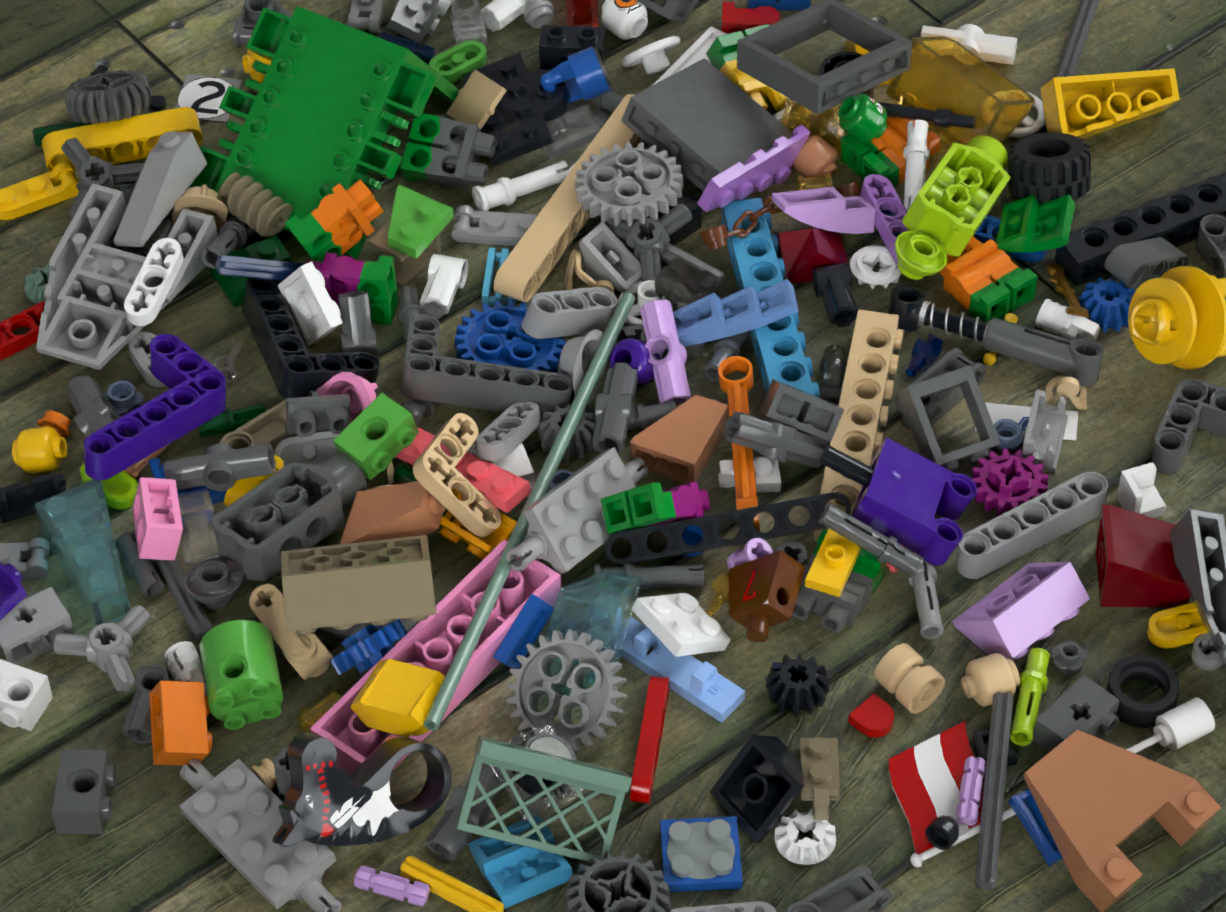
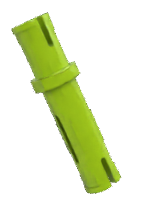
M1032 648L1029 651L1025 670L1019 675L1020 685L1018 687L1020 693L1010 740L1020 746L1029 745L1033 739L1041 697L1048 687L1046 673L1050 654L1042 648Z

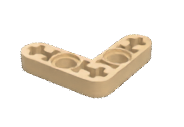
M457 413L442 426L415 461L413 474L417 481L430 494L435 496L467 529L478 537H487L501 525V515L499 510L455 469V466L479 434L478 427L471 417L463 413ZM458 430L462 432L459 439L454 435ZM440 444L445 445L450 450L452 457L443 452ZM451 488H455L462 495L463 501L454 496Z

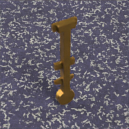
M1048 263L1046 272L1054 277L1049 280L1058 284L1054 288L1055 291L1063 293L1070 306L1069 308L1066 307V313L1088 318L1089 313L1087 309L1080 306L1075 297V290L1070 288V283L1066 281L1063 275L1064 268L1057 263Z

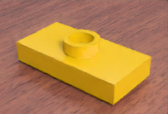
M828 529L805 578V587L840 597L862 547L835 531Z

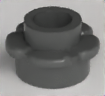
M1064 641L1061 645L1056 644L1051 650V657L1054 658V668L1063 675L1079 673L1084 667V662L1088 659L1085 648L1080 647L1074 641Z

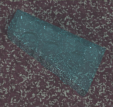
M92 479L34 504L42 534L50 542L53 553L95 625L114 623L121 620L130 611V606L101 480Z

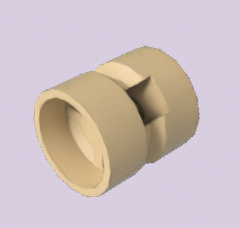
M902 643L892 648L880 660L875 669L874 678L889 693L895 694L896 699L909 712L916 714L928 708L938 698L945 686V679L930 664L923 666V658L909 644Z

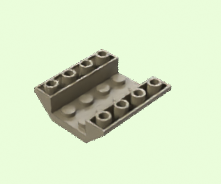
M427 535L281 551V574L287 632L295 631L299 634H308L315 632L317 628L324 627L344 630L359 623L370 622L372 625H385L394 619L407 618L409 621H422L427 619L429 615H437Z

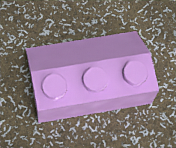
M1071 562L1028 563L952 622L955 628L986 654L1000 653L1005 658L1016 660L1027 654L1029 651L1028 647L1035 641L1049 637L1055 631L1053 627L1058 623L1076 616L1080 612L1079 607L1090 600Z

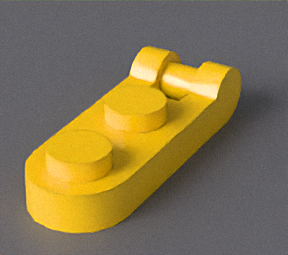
M61 162L50 172L0 189V220H12L76 197L79 193L76 187L79 179L74 177L71 165L67 162Z
M1194 602L1153 614L1149 619L1147 636L1151 643L1164 649L1194 643L1198 636L1208 633Z

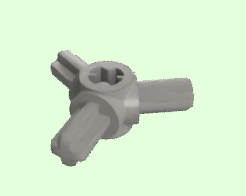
M139 605L133 607L117 624L102 623L91 629L89 635L60 633L54 639V652L62 655L87 656L88 662L95 663L99 669L108 672L116 691L128 692L135 685V678L128 665L130 660L129 650L133 646L132 638L150 621L151 616L144 607Z

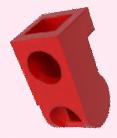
M722 2V32L727 34L738 31L743 33L746 29L766 24L770 26L780 21L779 12L770 6H761L756 9L735 8V2Z

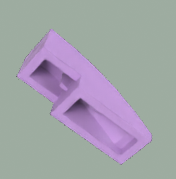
M834 187L772 193L771 200L784 213L815 228L839 233H874L876 208L862 195L843 197Z

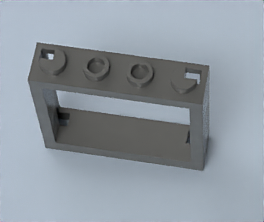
M824 0L737 41V69L816 114H820L842 103L851 95L861 94L911 69V40L837 0ZM828 30L870 51L819 77L811 75L776 55Z

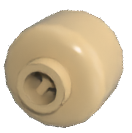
M994 653L968 662L965 671L966 676L961 678L962 688L967 698L973 697L983 707L992 705L993 695L996 692L1010 693L1014 696L1016 687L1020 685V677L1015 663L1012 659H1006L1000 653Z

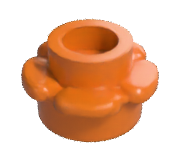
M47 410L43 418L37 421L39 427H53L60 437H68L70 435L68 430L71 420L59 412Z

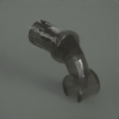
M832 344L824 350L819 364L820 371L824 376L821 398L839 405L842 385H840L841 376L846 371L847 361L843 347L837 345L836 350H833Z

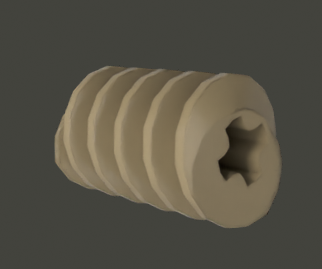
M238 172L231 174L222 184L217 200L227 206L230 214L237 216L241 222L247 223L252 230H257L262 237L275 236L284 228L285 222L290 219L292 206L289 203L283 204V200L279 196L273 197L271 190H263L261 183H253L254 179L250 175H245L241 178Z

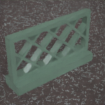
M478 736L474 749L476 753L456 829L588 862L591 860L592 855L599 860L604 859L606 851L610 852L624 796L630 788L632 778L627 773ZM482 764L498 767L505 780L485 791L478 780ZM505 769L515 771L517 773L509 777ZM526 774L535 776L542 789L522 800L513 782ZM542 778L555 782L546 786ZM562 784L573 786L579 799L559 809L550 791ZM509 785L518 804L499 815L489 796ZM477 786L481 794L473 799ZM579 788L591 791L583 796ZM600 793L614 796L611 810L596 819L587 801ZM546 795L555 813L536 824L526 806ZM485 799L495 817L481 826L468 823L467 819L470 808ZM583 804L593 822L573 833L563 815ZM522 809L532 827L519 835L509 833L502 820ZM559 818L569 836L556 844L546 842L540 829ZM607 821L606 829L604 832L600 824ZM499 823L503 831L492 829L490 827ZM595 827L603 838L599 855L583 851L577 838ZM536 832L540 840L529 838L528 836ZM573 841L577 849L565 847V845Z

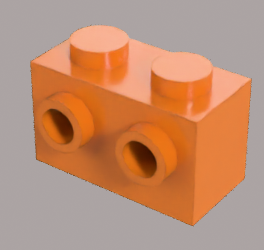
M161 680L149 693L153 765L184 766L187 764L192 766L189 763L191 759H198L201 762L212 749V734L210 731H207L206 720L210 708L208 696H205L204 682Z

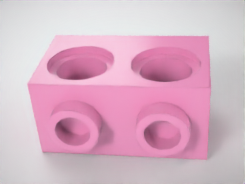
M140 477L132 507L139 559L175 561L183 531L176 480Z

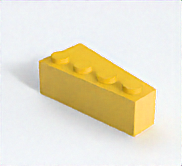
M1175 68L1055 77L1040 88L1047 132L1070 134L1081 139L1162 112L1180 100Z

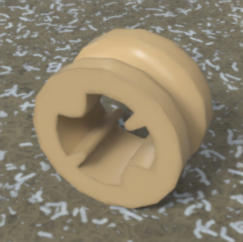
M264 758L261 760V766L253 765L249 768L271 791L273 788L278 789L274 764L271 760Z

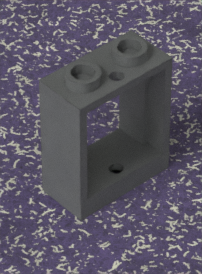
M971 365L908 386L897 393L921 456L950 471L960 467L959 460L970 457L973 463L980 458L985 459L989 457L990 449L1000 444ZM960 386L981 442L942 455L922 399Z

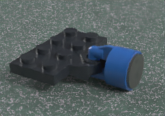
M592 46L567 56V61L560 63L552 70L539 69L528 72L521 53L476 69L507 90L494 109V114L490 115L480 130L482 133L494 136L497 141L493 157H489L493 167L554 143L546 122L557 119L567 112L565 109L566 104L581 98L587 101L610 92L609 88L612 85L597 48L594 49ZM473 71L461 76L464 85L468 81Z

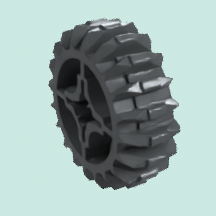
M119 70L98 73L93 76L88 75L87 78L78 79L65 89V104L70 118L84 124L108 123L125 118L129 119L133 115H139L141 112L146 111L152 104L151 85L148 83L147 76L138 71Z
M624 850L621 851L619 857H612L606 851L603 860H599L592 855L591 860H589L590 866L580 864L577 869V875H571L569 888L565 892L566 912H595L587 902L595 904V908L602 912H669L671 909V900L669 899L670 888L668 883L664 882L662 870L655 871V865L652 860L642 864V858L639 853L631 859L627 858ZM633 886L640 889L648 899L642 898L641 893L633 890Z

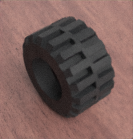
M1047 132L1028 135L1016 140V142L1009 146L1010 149L1007 152L1008 175L1011 178L1008 181V189L1014 197L1022 199L1034 195L1038 203L1042 204L1070 194L1073 201L1085 196L1090 190L1091 149L1089 144L1084 142L1083 139L1070 134Z

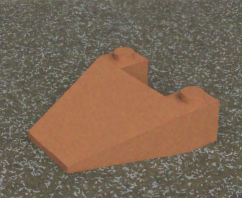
M1076 730L1023 774L1074 883L1100 912L1107 910L1127 893L1143 875L1118 848L1120 844L1154 817L1173 839L1182 846L1206 826L1222 808L1196 779L1080 730Z

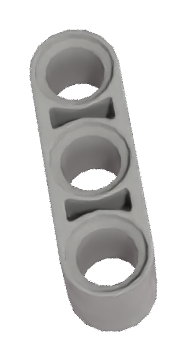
M602 287L537 293L532 297L521 326L526 334L537 339L587 334L594 329L604 331L617 305V298L611 291Z

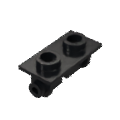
M54 470L50 471L49 474L30 479L31 484L26 486L24 481L7 487L1 486L0 518L2 523L70 503L71 500L65 487L66 483L62 472L55 473Z

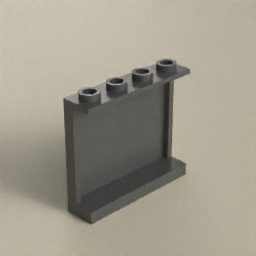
M702 59L632 96L621 120L648 145H656L658 153L667 150L668 158L675 157L676 165H681V173L703 192L713 177L738 162L744 164L753 153L760 149L766 153L774 147V141L784 135L787 139H790L793 135L788 128L706 59Z

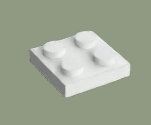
M312 262L300 266L278 285L308 346L320 341L343 323L340 318L341 313L338 305L331 300L325 288L323 275L319 270L315 269Z
M687 593L637 598L631 608L675 657L725 651L731 640L721 629L720 624L715 619L709 617L699 606L698 601Z

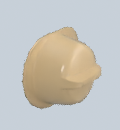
M203 184L201 187L187 189L182 197L176 200L172 213V223L175 224L182 209L185 208L214 216L218 231L226 221L228 208L223 202L217 200V192Z

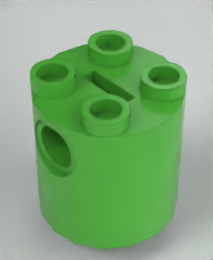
M253 620L228 621L210 629L202 637L199 644L210 713L218 720L223 721L224 727L230 730L240 729L247 723L278 717L282 712L283 694L272 632L264 624Z

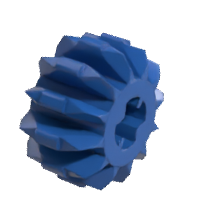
M1113 276L1109 281H1104L1098 277L1095 283H1087L1082 296H1080L1079 304L1087 309L1089 313L1087 319L1099 324L1104 333L1108 329H1113L1118 333L1122 326L1129 327L1128 312L1135 289L1127 288V285L1123 282H1115Z

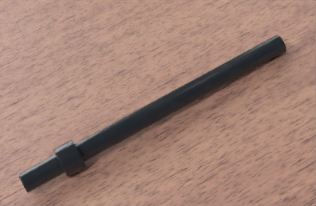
M878 102L886 109L887 116L923 120L934 123L935 127L949 129L950 126L975 129L977 123L976 116L953 113L952 109L938 107L937 110ZM840 103V104H838V105H836V106H834V107H832V108L839 109L842 103Z

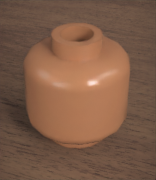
M815 134L808 137L792 167L810 183L818 182L821 179L828 181L839 168L836 165L839 154L825 139Z

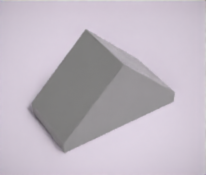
M601 222L579 242L587 275L596 282L600 280L610 281L614 285L615 290L624 293L642 277L641 263L605 223Z

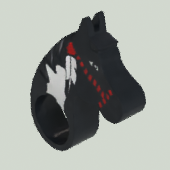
M312 732L301 733L293 738L288 747L287 755L290 766L291 785L283 804L278 806L283 824L272 841L280 844L282 847H290L304 840L327 846H352L389 840L407 833L425 822L446 800L452 778L449 762L438 748L410 737H396L380 745L349 776L343 769L337 767V751L329 739ZM420 751L427 764V779L422 791L408 803L401 805L392 804L389 799L391 795L389 783L394 766L406 754Z

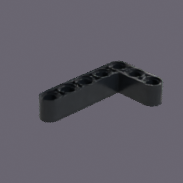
M247 279L242 312L274 384L282 397L285 399L308 397L310 391H316L333 376L341 372H352L357 376L365 378L370 383H376L380 366L376 356L367 352L309 354L277 283L274 280Z

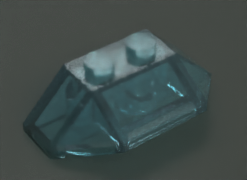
M605 570L561 588L546 637L552 641L553 631L557 630L562 632L565 638L568 629L577 631L578 638L583 632L590 634L591 643L595 639L604 642L601 652L606 649L615 652L609 663L618 662L633 612L631 608L636 601L640 588L641 577ZM556 658L550 666L552 676L559 674L562 669L560 658ZM578 659L574 661L575 667L579 664ZM593 670L588 671L584 676L583 683L586 689L593 686L596 676ZM563 686L562 693L569 696L571 689Z

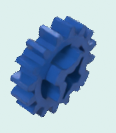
M400 619L385 627L370 624L340 642L345 651L330 661L338 675L354 666L358 673L361 674L375 666L394 647L393 643L403 638L407 631Z

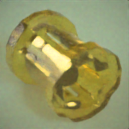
M830 172L824 173L823 176L804 178L803 175L796 176V191L833 187Z

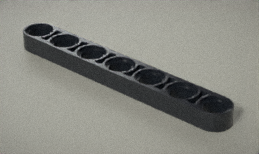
M832 492L633 529L611 535L605 544V552L613 564L624 566L625 563L639 564L746 544L753 538L768 540L827 529L826 526L818 523L826 503L830 500L841 501L845 505V513L851 515V503L845 495L839 492ZM802 506L809 511L810 519L805 525L796 526L790 521L789 513L794 507ZM768 513L773 517L774 526L769 532L761 533L754 528L753 520L758 514ZM726 519L735 521L739 527L738 534L732 539H724L718 533L719 524ZM696 526L702 530L703 539L698 545L689 546L683 541L682 534L687 527ZM661 533L666 536L668 544L662 552L654 553L648 549L647 539L651 534ZM619 539H625L632 545V552L625 559H617L611 553L613 543Z

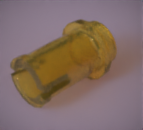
M332 691L328 696L310 708L307 706L303 707L301 714L297 716V721L302 730L310 732V728L342 697L337 692Z

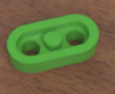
M464 41L433 57L429 62V66L452 84L462 79V75L486 65V47L478 41Z

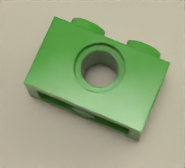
M381 393L333 442L338 452H343L351 457L360 467L364 476L372 480L379 472L384 471L389 466L391 460L403 448L408 447L414 441L419 430L409 411L384 393Z

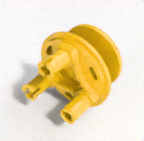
M1180 266L1168 270L1160 278H1153L1141 284L1131 299L1128 312L1129 331L1138 351L1153 363L1161 365L1172 364L1182 369L1201 368L1211 363L1217 357L1226 356V277L1216 278L1214 275L1210 276L1199 268Z

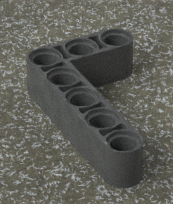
M417 314L411 317L401 380V392L405 396L416 400L504 412L511 405L518 402H534L539 405L540 418L543 417L544 412H552L554 405L565 408L568 402L571 403L574 386L573 380L570 377L553 372L437 356L440 321L428 314Z
M1192 378L1179 382L1155 434L1151 463H1154L1158 472L1173 474L1180 470L1198 429L1226 437V388Z

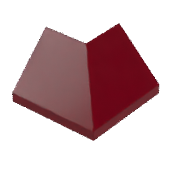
M815 227L772 232V234H776L779 252L777 257L783 258L785 278L783 280L788 279L791 284L812 281V269L815 267L845 262L848 264L839 232Z

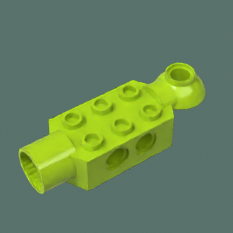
M976 136L967 145L954 142L918 192L902 220L908 231L902 232L897 236L895 242L897 265L903 275L915 280L922 279L924 276L934 275L946 266L947 255L957 257L961 255L1011 178L1005 171L1008 166L1007 151L998 140L989 136Z

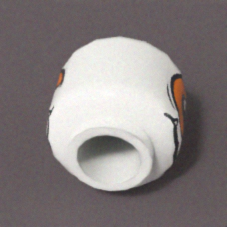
M606 0L602 6L601 21L606 29L621 39L636 38L647 27V10L637 0Z

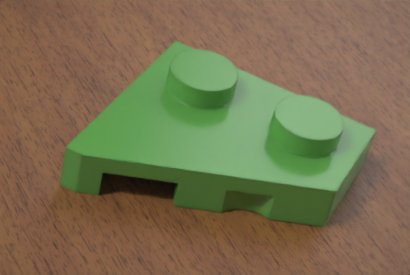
M399 184L396 188L388 232V247L417 259L453 219V208Z

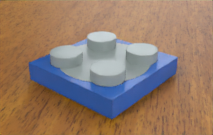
M737 816L660 820L664 882L668 883L670 892L742 889Z

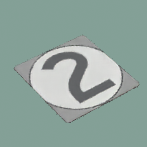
M188 74L175 108H192L196 111L198 119L227 122L230 114L220 109L219 106L228 86L239 89L242 80Z

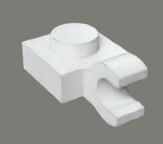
M767 456L754 457L757 493L780 492L781 477L778 460ZM733 460L719 461V487L729 488L735 486Z

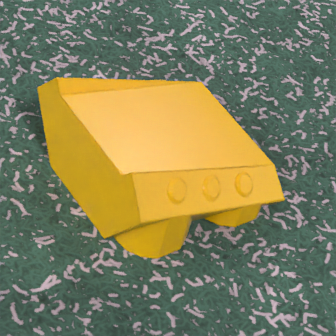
M389 658L381 660L373 669L350 708L369 728L403 737L423 735L429 731L424 726V721L445 676L439 671Z

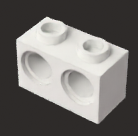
M0 659V721L12 728L18 726L31 731L53 698L48 676Z

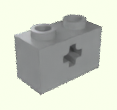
M52 587L34 593L22 600L0 620V656L4 661L20 665L54 649L56 635L60 633L74 634L71 617Z

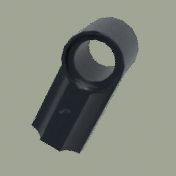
M845 262L813 268L812 281L814 291L818 298L822 297L830 323H834L838 327L849 326L857 318L858 307L852 293V279L848 264Z

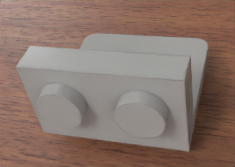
M397 0L387 27L415 42L421 43L426 34L432 36L440 21L437 16L444 17L452 0Z

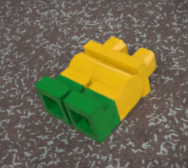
M769 24L746 29L743 33L738 31L718 36L706 52L711 64L765 110L768 108L765 99L770 100L776 111L789 106L791 102L788 101V97L737 69V41L768 27Z

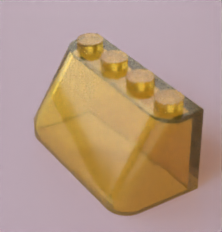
M943 36L911 38V69L892 78L886 94L893 98L897 105L937 110L939 107L952 109L953 113L976 116L977 123L975 129L950 126L949 129L935 127L934 123L927 122L928 128L938 132L940 139L950 145L954 142L967 145L976 136H989L1002 144L1029 114L1035 102V99L966 47L953 39Z

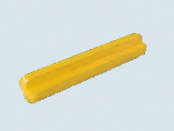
M408 856L401 864L400 874L402 877L410 879L413 883L417 881L427 884L430 887V892L469 912H504V904L414 856Z

